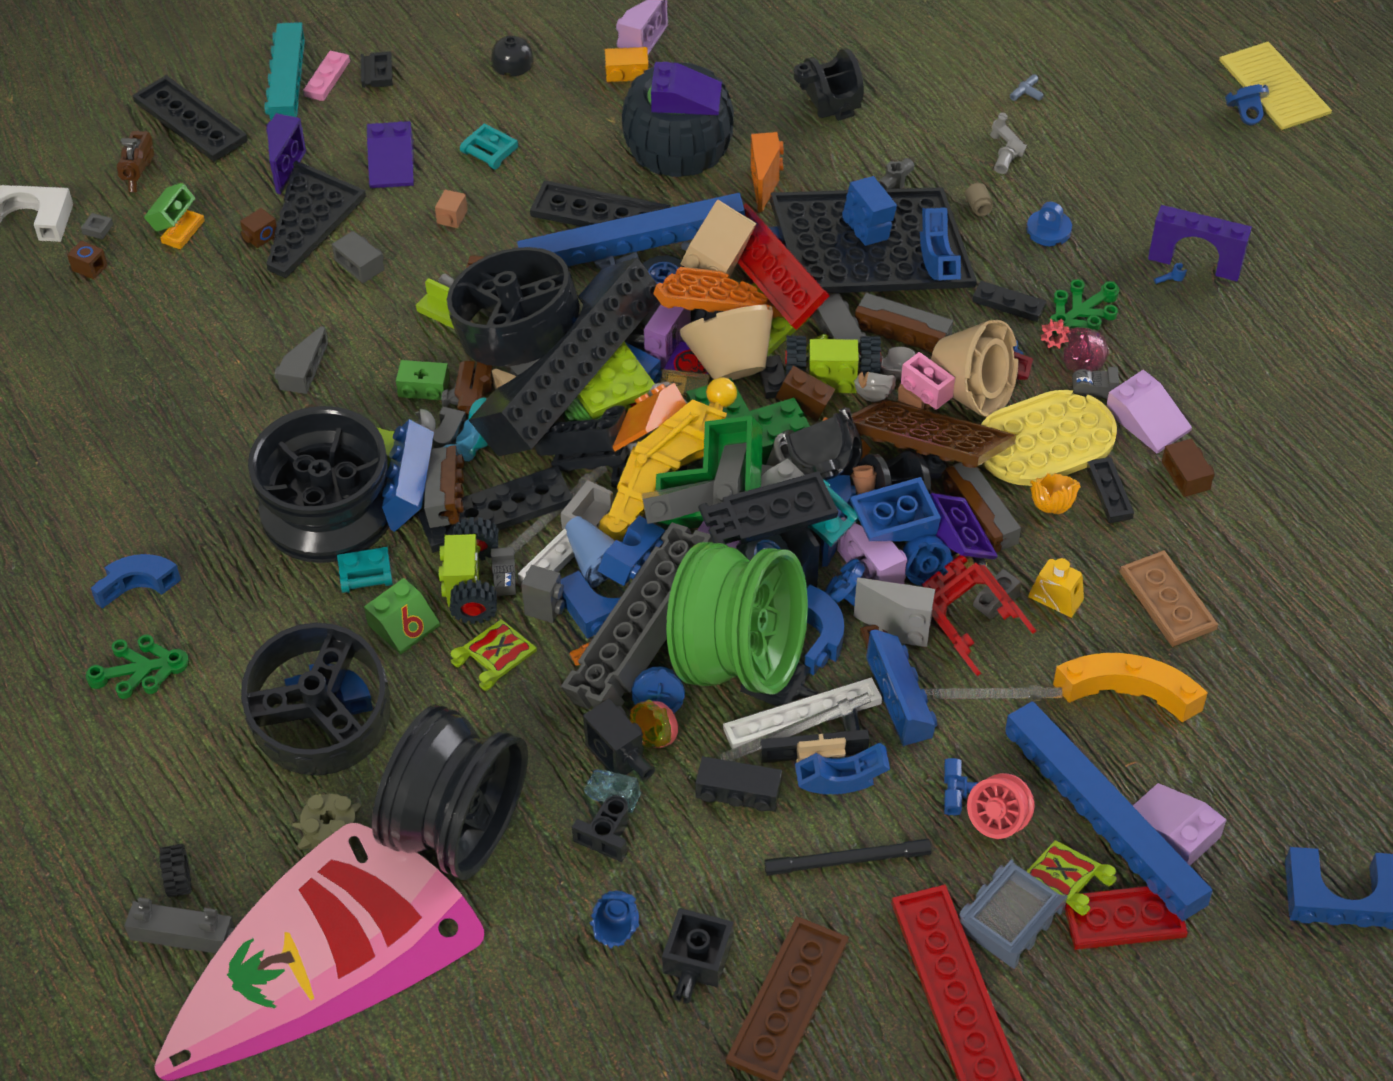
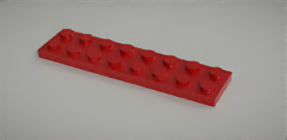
M745 203L743 205L745 217L757 224L740 256L738 264L788 323L797 330L824 303L829 294L755 211Z
M946 884L893 897L891 904L957 1080L1023 1081Z

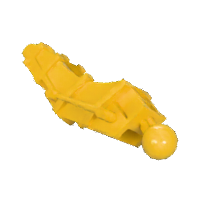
M719 377L711 381L706 390V395L710 402L709 406L692 399L641 442L638 441L636 447L633 446L618 483V492L610 512L599 521L598 528L614 541H623L628 527L639 515L641 517L645 515L641 494L655 491L656 474L678 471L684 465L703 458L705 421L725 419L727 413L723 412V408L732 405L737 398V389L731 380Z

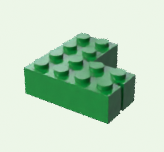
M708 385L686 391L687 403L693 399L709 406L710 402L706 395ZM737 389V398L734 403L723 408V412L727 413L725 419L752 415L763 426V465H766L777 435L786 430L797 432L810 426L795 398L749 411Z
M752 415L705 421L703 468L656 474L655 491L715 480L724 446L746 443L745 491L761 487L763 426ZM700 511L656 523L666 531L671 523L691 529L699 528L704 520Z

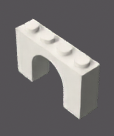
M0 185V223L6 215L15 210L34 209L38 211L34 222L38 240L61 242L73 207L69 188Z

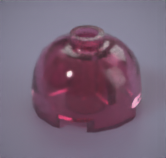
M1076 327L1072 329L1067 336L1070 337L1068 348H1064V361L1067 369H1073L1074 372L1081 369L1091 372L1100 370L1109 354L1104 336L1091 328Z

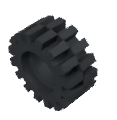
M184 844L160 847V869L167 897L191 894L190 867Z

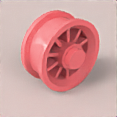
M1000 773L979 782L973 787L968 796L967 811L972 824L980 833L990 838L1003 839L1022 830L1029 824L1034 813V798L1029 787L1020 778L1012 774Z

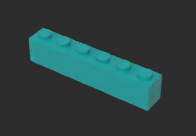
M302 22L277 23L276 32H273L274 46H271L272 59L269 61L271 73H268V84L270 87L266 88L268 102H265V114L269 115L270 121L276 113L297 117L305 44Z

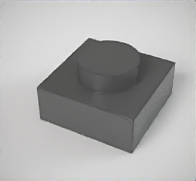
M92 213L81 227L83 235L103 240L113 226L112 218Z

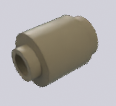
M982 183L970 185L965 191V196L972 211L978 216L988 215L993 209V201L986 186Z

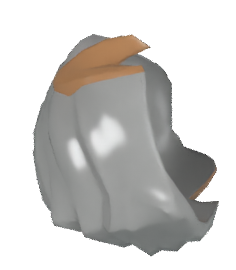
M861 372L854 380L857 393L865 400L871 402L884 400L894 391L896 386V377L893 375L867 372L863 376V372Z

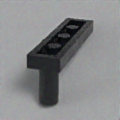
M854 707L844 708L841 714L845 732L824 733L823 738H845L846 755H855L869 748L868 729H860L857 709ZM819 734L761 739V763L797 760V743L818 740Z

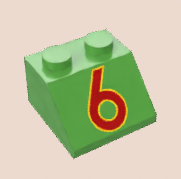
M405 578L364 606L368 626L400 655L440 626V622L421 592Z

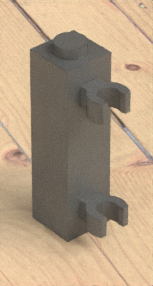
M140 897L138 902L133 901L124 925L130 940L217 953L235 929L232 917L219 915L216 909L204 908V912L167 907L152 904L151 899Z

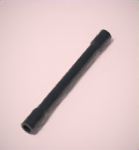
M927 838L905 841L899 844L814 855L764 859L766 876L830 866L900 857L931 855L932 851L930 840Z

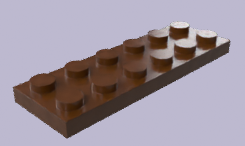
M796 916L726 1057L727 1065L765 1081H783L849 943L848 936Z

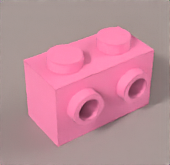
M918 352L902 365L901 384L905 389L921 398L924 403L937 410L953 397L955 377L922 353Z

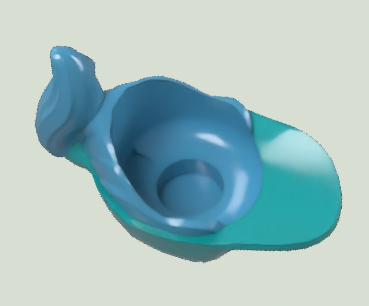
M480 398L472 404L469 419L487 398ZM469 419L465 421L464 429L457 436L456 444L444 446L456 445L458 454H463L464 461H471L478 449L488 446L487 442L469 422Z

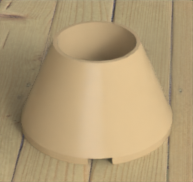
M767 305L732 309L717 313V317L704 321V318L696 320L680 329L682 339L713 380L719 377L732 378V380L740 379L761 372L766 368L773 310L771 306L768 310Z
M989 320L946 336L938 341L933 350L931 361L955 377L952 398L977 414L986 417L1004 408L1010 400L1017 378L1018 359H1014L1013 346H1017L1016 339L1007 323L1001 320Z

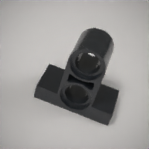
M619 795L608 797L591 824L576 819L572 826L573 842L623 862L627 855L626 839L621 838V835L629 822L628 802L626 799Z

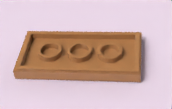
M1165 550L1120 567V574L1172 647L1217 630L1218 623Z

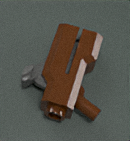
M132 131L129 138H122L120 140L124 147L117 164V171L121 180H128V192H137V181L144 168L149 166L154 157L152 135L147 131Z
M475 361L460 362L455 388L450 391L446 389L442 392V407H448L450 403L457 405V409L465 412L466 420H468L472 404L480 398H485V394L492 390L493 366L477 362L475 367Z

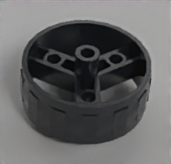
M534 247L502 250L474 262L454 280L447 296L450 319L457 338L460 340L466 354L477 362L498 367L515 366L540 359L569 331L581 312L578 294L566 263L554 252ZM482 308L492 313L487 325L471 322L472 318Z
M315 622L285 629L268 639L255 652L246 667L242 679L241 703L245 713V720L256 744L271 761L286 770L298 774L319 776L348 769L366 758L379 744L388 725L391 694L384 667H382V663L375 650L363 637L350 629L335 624ZM320 651L312 670L302 674L298 684L260 691L267 678L280 665L301 654ZM353 657L364 663L375 674L380 683L375 709L363 726L357 722L336 698ZM332 662H337L335 665L328 666ZM325 678L329 679L328 686L326 684ZM301 699H303L304 702L303 704L289 705L290 702L298 701ZM275 704H281L277 708H272ZM309 718L312 724L320 726L335 745L312 750L293 748L278 743L267 736L260 727ZM340 725H347L343 729H336Z

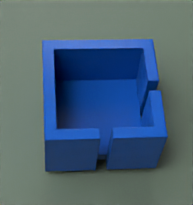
M871 176L850 182L842 217L852 230L854 229L855 235L866 246L889 239L892 227L890 221L894 219L897 205L876 178Z

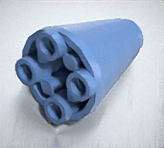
M580 516L572 518L565 526L569 543L581 574L592 588L597 587L609 579V577L600 573L598 568L604 552L615 541Z

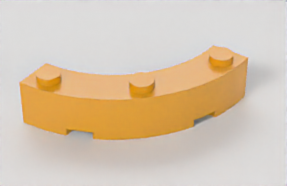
M1125 653L1092 654L1067 661L1056 667L1053 682L1056 689L1069 703L1088 695L1098 694L1099 690H1115L1116 693L1134 696L1145 695L1157 700L1156 704L1167 709L1181 722L1203 711L1208 693L1197 682L1172 666L1148 657Z

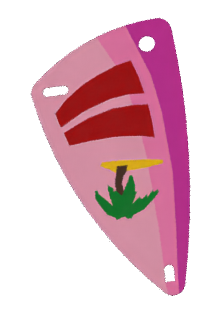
M358 823L346 824L321 842L281 877L226 939L206 967L180 1010L156 1060V1074L159 1078L167 1081L179 1079L256 1055L339 1022L414 985L477 948L484 938L483 926L463 895L424 857L416 852L395 851L377 843L374 839L372 828ZM357 836L360 839L368 856V860L365 863L357 861L348 842L350 837ZM446 918H451L458 924V931L452 937H444L438 930L440 922ZM182 1050H189L191 1053L190 1059L173 1067L169 1057Z

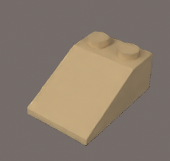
M717 200L690 243L680 264L687 268L722 271L728 274L730 278L757 223Z

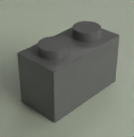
M352 231L332 244L335 261L362 283L384 271V256L382 252L370 245L365 237L359 236L356 232Z
M531 565L521 584L525 615L554 623L557 615H561L565 607V600L562 599L564 585L561 584L560 573Z

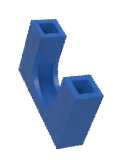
M577 571L561 579V584L564 585L562 599L565 600L566 609L588 639L597 634L620 598L600 596L592 590L580 571Z
M1289 848L1285 860L1289 920L1300 921L1301 923L1324 922L1330 925L1353 924L1359 927L1382 926L1393 929V854L1375 853L1369 867L1372 894L1364 899L1348 900L1335 895L1325 886L1320 872L1319 849Z

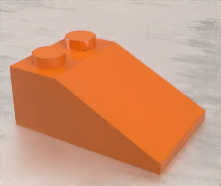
M777 132L751 134V173L758 213L763 212L771 192L774 191L779 181V171H783V159L780 158V155L784 154L783 141L778 139Z
M675 383L668 387L661 384L651 390L652 396L649 397L646 393L635 399L636 405L628 409L614 442V451L659 427L686 405Z

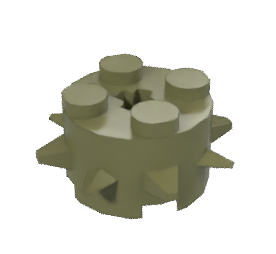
M336 793L313 795L306 802L300 815V821L292 823L293 827L301 829L303 833V838L297 847L300 850L308 848L313 850L344 825L358 823L356 816L362 805L360 803L351 804L348 797L340 796ZM357 836L349 838L348 842L352 851H354L353 847L358 840Z

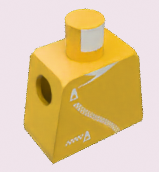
M1049 559L1037 576L1028 597L1072 618L1084 600L1083 575L1081 572L1071 568L1069 561L1066 559Z

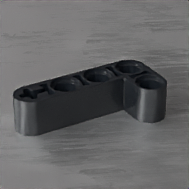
M617 405L608 408L600 419L555 422L534 446L536 453L544 456L614 450V442L626 416L624 406Z

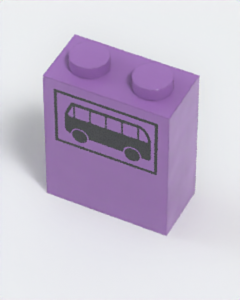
M660 304L644 328L645 353L661 360V367L664 368L679 342H684L680 335V329L691 323V310L675 306L673 308H666Z

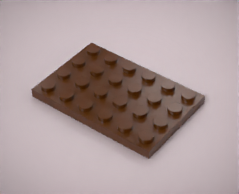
M887 399L875 402L851 414L860 436H870L876 442L888 441L894 443V446L898 448L916 449L917 453L923 455H938L944 461L962 462L963 466L969 468H976L1014 445L1016 434Z

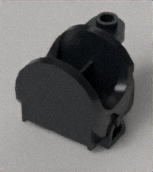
M849 48L839 50L837 55L828 63L820 65L816 58L810 57L806 58L804 63L794 67V80L800 83L802 90L807 92L817 108L819 118L835 115L836 119L840 121L854 117V109L861 108L864 95L863 78L859 63Z
M849 408L839 409L840 414L834 413L833 417L797 432L793 430L783 432L792 463L804 475L819 471L823 480H830L840 475H851L853 469L858 467L862 458L863 445Z
M916 451L903 452L887 461H884L878 454H868L862 458L859 466H873L876 472L875 490L921 477L929 494L931 491V480L940 479L946 469L945 462L938 455H921Z

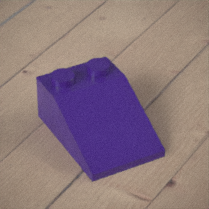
M655 62L651 87V111L659 113L719 115L722 82L679 63Z
M276 113L273 119L268 122L266 132L268 134L269 160L276 194H281L289 181L290 175H292L293 163L301 161L306 153L301 119Z
M411 121L367 124L370 188L414 186V143Z
M930 494L941 517L935 536L941 539L947 547L962 556L993 560L998 557L965 498Z

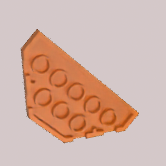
M680 267L677 269L676 274H670L666 277L663 284L658 283L653 293L660 304L666 308H673L675 306L683 307L687 310L704 309L708 312H715L747 306L767 305L768 310L770 306L772 307V318L783 317L765 294L758 292L759 288L744 281L738 284V282L730 279L729 275L722 271Z

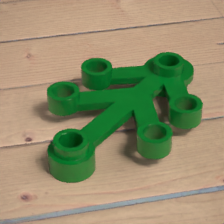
M1080 279L1073 280L1070 285L1072 310L1065 314L1068 293L1064 290H1057L1054 293L1053 299L1056 304V314L1049 318V323L1050 319L1054 322L1062 319L1063 326L1069 327V330L1076 328L1098 331L1101 327L1100 318L1110 321L1115 320L1118 308L1114 305H1107L1104 309L1091 308L1102 301L1108 303L1115 302L1118 299L1119 287L1115 282L1108 281L1101 286L1100 292L1082 303L1085 283ZM1078 317H1088L1087 321L1076 320Z
M146 634L139 637L138 645L142 652H150L159 657L158 659L150 660L128 648L125 640L119 639L114 641L111 646L116 657H123L132 663L110 668L93 665L88 668L85 677L91 688L100 689L108 683L109 678L133 674L128 681H121L116 685L115 690L119 698L127 699L131 697L133 690L141 682L147 694H154L171 673L179 674L186 669L189 662L188 655L181 649L168 651L154 643L151 635ZM160 669L155 676H147L152 670ZM128 688L126 691L121 692L122 689Z

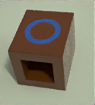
M259 208L240 221L243 239L247 243L253 244L256 248H259L275 237L276 220L262 208Z
M82 240L67 254L72 271L93 280L108 266L103 249Z

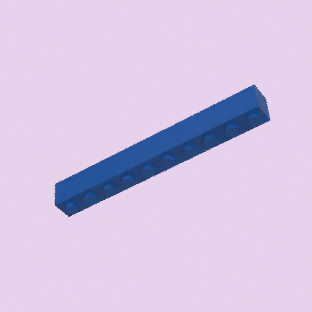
M740 193L520 240L517 241L518 248L534 247L554 252L563 259L568 267L611 256L614 257L691 240L695 237L717 200L744 216L745 211Z
M1033 701L1007 716L1005 732L1012 742H1016L1023 750L1024 755L1040 768L1043 776L1049 778L1057 786L1059 793L1073 803L1076 811L1081 816L1086 817L1096 833L1102 835L1110 843L1113 851L1116 854H1120L1128 862L1130 869L1142 877L1151 892L1157 894L1165 902L1166 907L1171 913L1176 914L1184 921L1209 905L1213 889Z

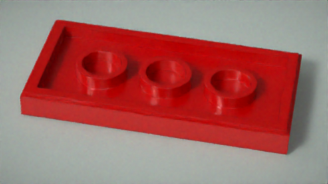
M1148 886L1080 893L1089 898L1087 905L1090 906V910L1085 915L1078 914L1067 903L1065 905V912L1075 950L1186 938L1188 934L1185 920L1182 921L1176 914L1171 913L1166 907L1165 902L1157 894L1151 892Z

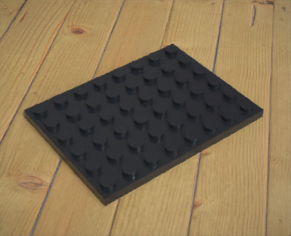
M943 187L884 189L897 205L894 219L890 221L892 227L889 239L866 246L855 235L854 229L852 230L842 217L848 190L771 192L769 200L782 243L827 293L975 288L977 280ZM922 208H947L948 241L952 253L960 256L961 279L935 280L929 275L924 264L920 243V231H923Z

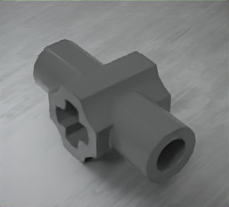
M905 158L901 162L890 161L886 165V174L878 182L884 189H902L905 186V176L914 170L915 165L913 161L909 158Z

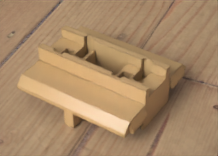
M819 734L818 740L797 743L798 759L796 763L815 753L827 758H845L846 739H824L823 734Z

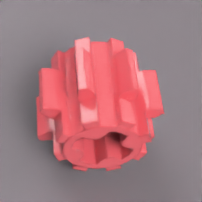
M1050 319L1048 325L1041 326L1044 332L1041 335V341H1046L1048 348L1057 346L1060 349V344L1069 342L1066 334L1070 330L1069 327L1063 326L1062 319L1058 320V322ZM1052 331H1056L1058 336L1054 337Z

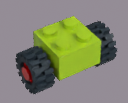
M787 336L785 350L786 377L793 365L806 372L807 360V363H809V374L834 388V393H856L854 380L858 375V363L860 365L859 372H863V376L867 372L880 374V336H861L860 354L858 353V340L810 339L807 355L806 336Z
M469 517V521L463 519L461 523L457 522L456 527L453 528V535H445L444 546H440V561L443 562L442 566H439V581H444L441 582L442 597L447 598L451 615L455 616L456 620L462 618L463 623L471 621V624H475V621H479L481 624L484 623V619L487 621L491 620V617H494L497 612V591H494L495 588L489 586V583L484 582L481 584V580H479V558L481 561L486 560V556L491 558V549L498 548V528H496L494 523L491 524V521L488 519L483 522V518L478 517V520H474V517Z

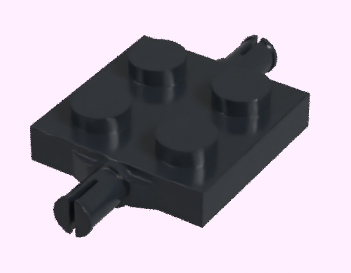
M801 663L797 664L794 674L787 685L776 694L755 693L747 690L743 684L740 686V692L777 707L792 703L800 696L808 698L818 694V691L805 687L811 667Z

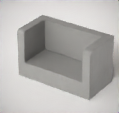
M587 480L561 512L562 529L564 530L566 524L577 516L586 519L598 528L601 518L610 512L613 504V492Z

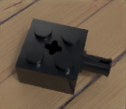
M607 699L583 715L585 745L617 780L633 770L642 780H647L654 774L655 767L643 756V732L637 723L632 724L621 706H616L610 699Z
M678 908L662 955L663 973L679 977L673 994V998L676 1001L681 1002L683 996V1003H690L696 982L718 988L734 939L733 921Z

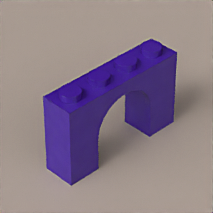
M1161 205L1155 220L1148 260L1170 265L1179 240L1186 237H1199L1212 243L1219 253L1215 276L1238 282L1252 226Z

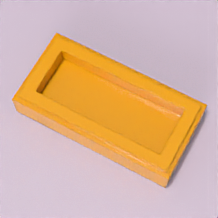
M186 210L180 221H177V224H175V227L168 228L160 237L161 242L181 250L204 223V215Z

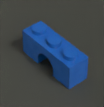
M639 515L628 527L623 542L615 540L604 552L598 571L625 586L631 578L634 579L655 546L662 547L664 542L661 538L665 530L653 523L647 524V520Z

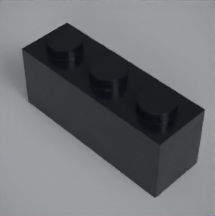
M702 756L695 783L696 798L706 802L728 803L734 807L745 806L759 811L776 812L782 786V770Z

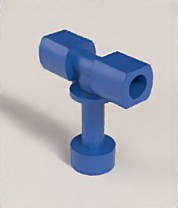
M949 758L945 759L944 783L947 784V790H945L944 814L960 815L962 798H966L967 793H970L979 782H967V776H961V760Z

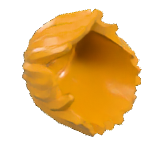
M1047 473L1041 479L1036 478V482L1030 481L1034 504L1045 513L1061 514L1066 512L1074 503L1080 488V483L1077 480L1056 473L1054 475Z

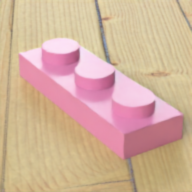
M329 51L304 88V97L324 101L349 64V55Z

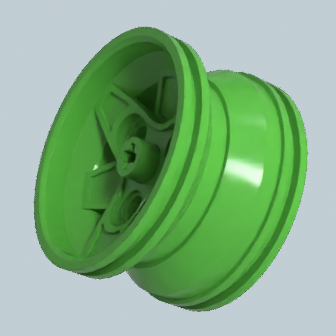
M700 542L686 553L673 580L668 602L666 627L670 660L676 674L683 682L692 685L711 686L723 684L738 676L747 690L764 694H776L787 685L794 674L801 656L808 613L806 580L802 566L795 554L789 550L765 548L749 560L736 548L712 542Z

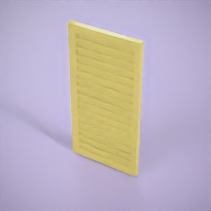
M1269 41L1221 56L1219 59L1243 87L1256 84L1268 85L1269 95L1261 99L1262 107L1281 130L1329 115L1332 112L1327 104Z

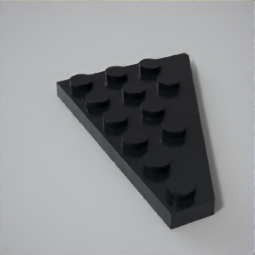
M295 161L293 163L292 175L289 177V185L286 188L283 209L280 211V219L277 222L274 233V243L270 248L271 254L267 259V270L286 279L366 198V191L299 161Z

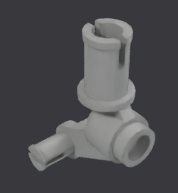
M1003 112L999 113L998 118L994 120L992 124L993 130L990 134L993 139H998L1001 136L1008 142L1005 147L1000 148L998 151L999 157L994 170L999 174L1007 173L1011 160L1017 156L1022 157L1027 146L1006 126L1005 121L1008 116Z

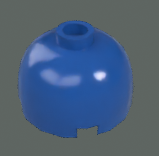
M935 535L917 537L912 541H908L902 549L907 558L905 574L910 582L922 586V583L938 571L943 576L946 575L948 571L944 566L953 560L949 547Z

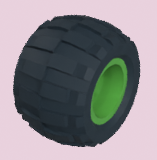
M686 62L679 64L722 82L719 115L652 112L651 87L654 67L645 70L642 75L637 76L633 80L622 107V130L627 146L630 147L632 155L641 166L647 167L651 172L659 175L681 177L703 173L704 170L715 166L719 162V158L724 156L733 134L734 109L725 84L721 78L714 76V72Z

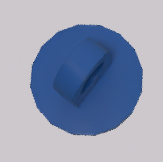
M1251 85L1237 90L1236 95L1229 93L1225 97L1227 106H1238L1240 118L1245 124H1258L1263 117L1261 99L1269 95L1268 85ZM1248 109L1256 110L1257 118H1248L1246 111Z
M1046 202L1041 210L1033 213L1028 218L1026 231L1034 242L1044 246H1055L1056 243L1061 242L1063 244L1070 238L1072 223L1063 213V209L1059 204Z
M858 559L848 561L841 567L840 571L842 574L831 579L825 593L836 603L845 598L855 606L857 577H862L865 565Z
M651 667L642 671L635 678L632 686V700L637 709L644 702L660 701L675 713L682 706L685 697L683 681L673 670L665 667ZM663 713L659 718L666 717L667 715Z

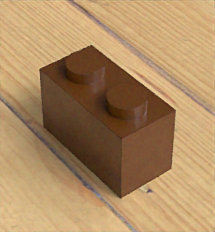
M793 365L776 398L781 401L795 398L802 412L818 421L835 389Z
M1192 438L1165 446L1162 463L1183 497L1211 489L1212 481L1215 477L1214 469L1210 464L1208 465L1203 457L1201 448L1196 446Z

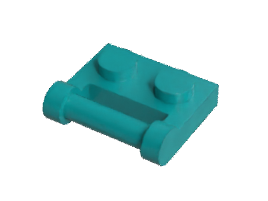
M484 123L461 143L460 151L466 155L471 154L496 170L500 167L501 162L518 148V140ZM475 145H478V146H480V147H482V148H484V149H486V150H488V151L494 153V155L491 156V155H489L488 153H486V152H484V151H482V150H480V149H478V148H476V147H474V146H475Z
M823 480L835 506L848 518L843 521L837 516V518L809 525L808 527L832 547L859 519L854 508L835 493L826 480Z
M387 547L337 555L342 593L350 592V589L385 584V586L393 585Z

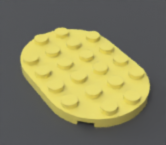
M1072 390L1046 392L999 409L990 414L981 423L983 426L1016 434L1014 445L982 463V465L993 476L1017 485L1032 486L1030 484L1031 480L1036 482V478L1041 479L1047 473L1050 475L1056 473L1066 476L1087 468L1088 461L1106 458L1109 455L1116 439V421L1111 411L1102 402L1088 394L1084 397L1073 394Z

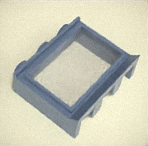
M1011 859L1005 867L1001 865L996 870L992 878L993 881L988 886L984 884L979 889L976 895L977 899L972 904L967 903L961 910L959 917L961 918L960 922L965 935L1015 969L1018 966L1020 954L1025 948L1030 950L1034 946L1036 936L1040 930L1047 931L1052 923L1053 915L1056 912L1060 915L1064 912L1068 895L1058 894L1013 863L1014 860Z

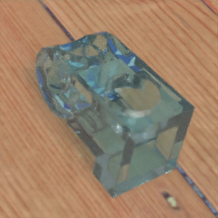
M600 769L593 771L584 789L586 795L596 801H605L613 795L624 797L628 802V812L632 813L641 795L636 777Z

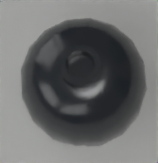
M506 36L499 39L492 48V67L500 75L511 73V77L525 74L531 69V64L533 63V52L526 40L518 36Z

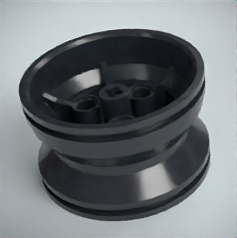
M316 406L288 413L272 422L259 434L249 453L248 469L253 489L259 498V514L263 530L269 541L278 550L298 560L328 563L338 561L337 555L367 550L382 538L389 528L382 508L384 501L382 493L388 479L386 477L387 454L382 435L371 421L348 409ZM286 481L289 485H286V484L281 485V484Z
M433 704L424 709L402 735L380 781L372 814V832L376 842L392 850H402L406 853L435 849L439 866L443 872L461 880H467L474 876L486 864L506 832L517 807L528 765V748L525 740L518 736H513L506 731L497 732L481 740L469 720L462 717L459 712L441 704Z

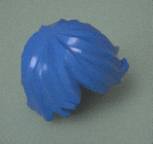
M617 890L608 891L602 895V898L597 900L592 910V921L590 924L593 926L594 937L604 945H608L609 948H613L614 945L618 947L625 945L624 942L630 939L637 927H639V912L636 908L637 905L634 903L636 898L633 895Z

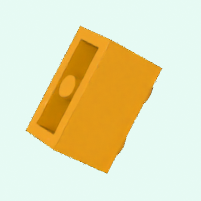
M647 47L605 49L606 81H633L637 76L642 75L648 69Z

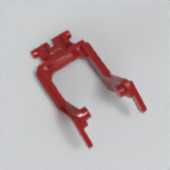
M959 555L944 566L948 571L946 575L943 576L938 571L922 583V586L935 589L932 616L952 641L955 649L978 677L982 673L969 657L970 647L975 642L968 633L961 637L946 617L947 607L974 585L985 584L1001 602L1002 606L997 611L1004 620L1010 616L1013 619L1020 618L1032 634L1037 632V630L985 565H978L975 562L967 569L964 564L968 560L965 556Z

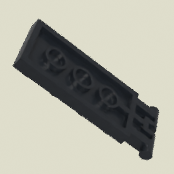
M819 471L723 497L722 503L711 506L708 503H702L698 506L706 526L711 527L708 531L713 543L725 545L735 541H739L740 545L831 520L838 516V510Z

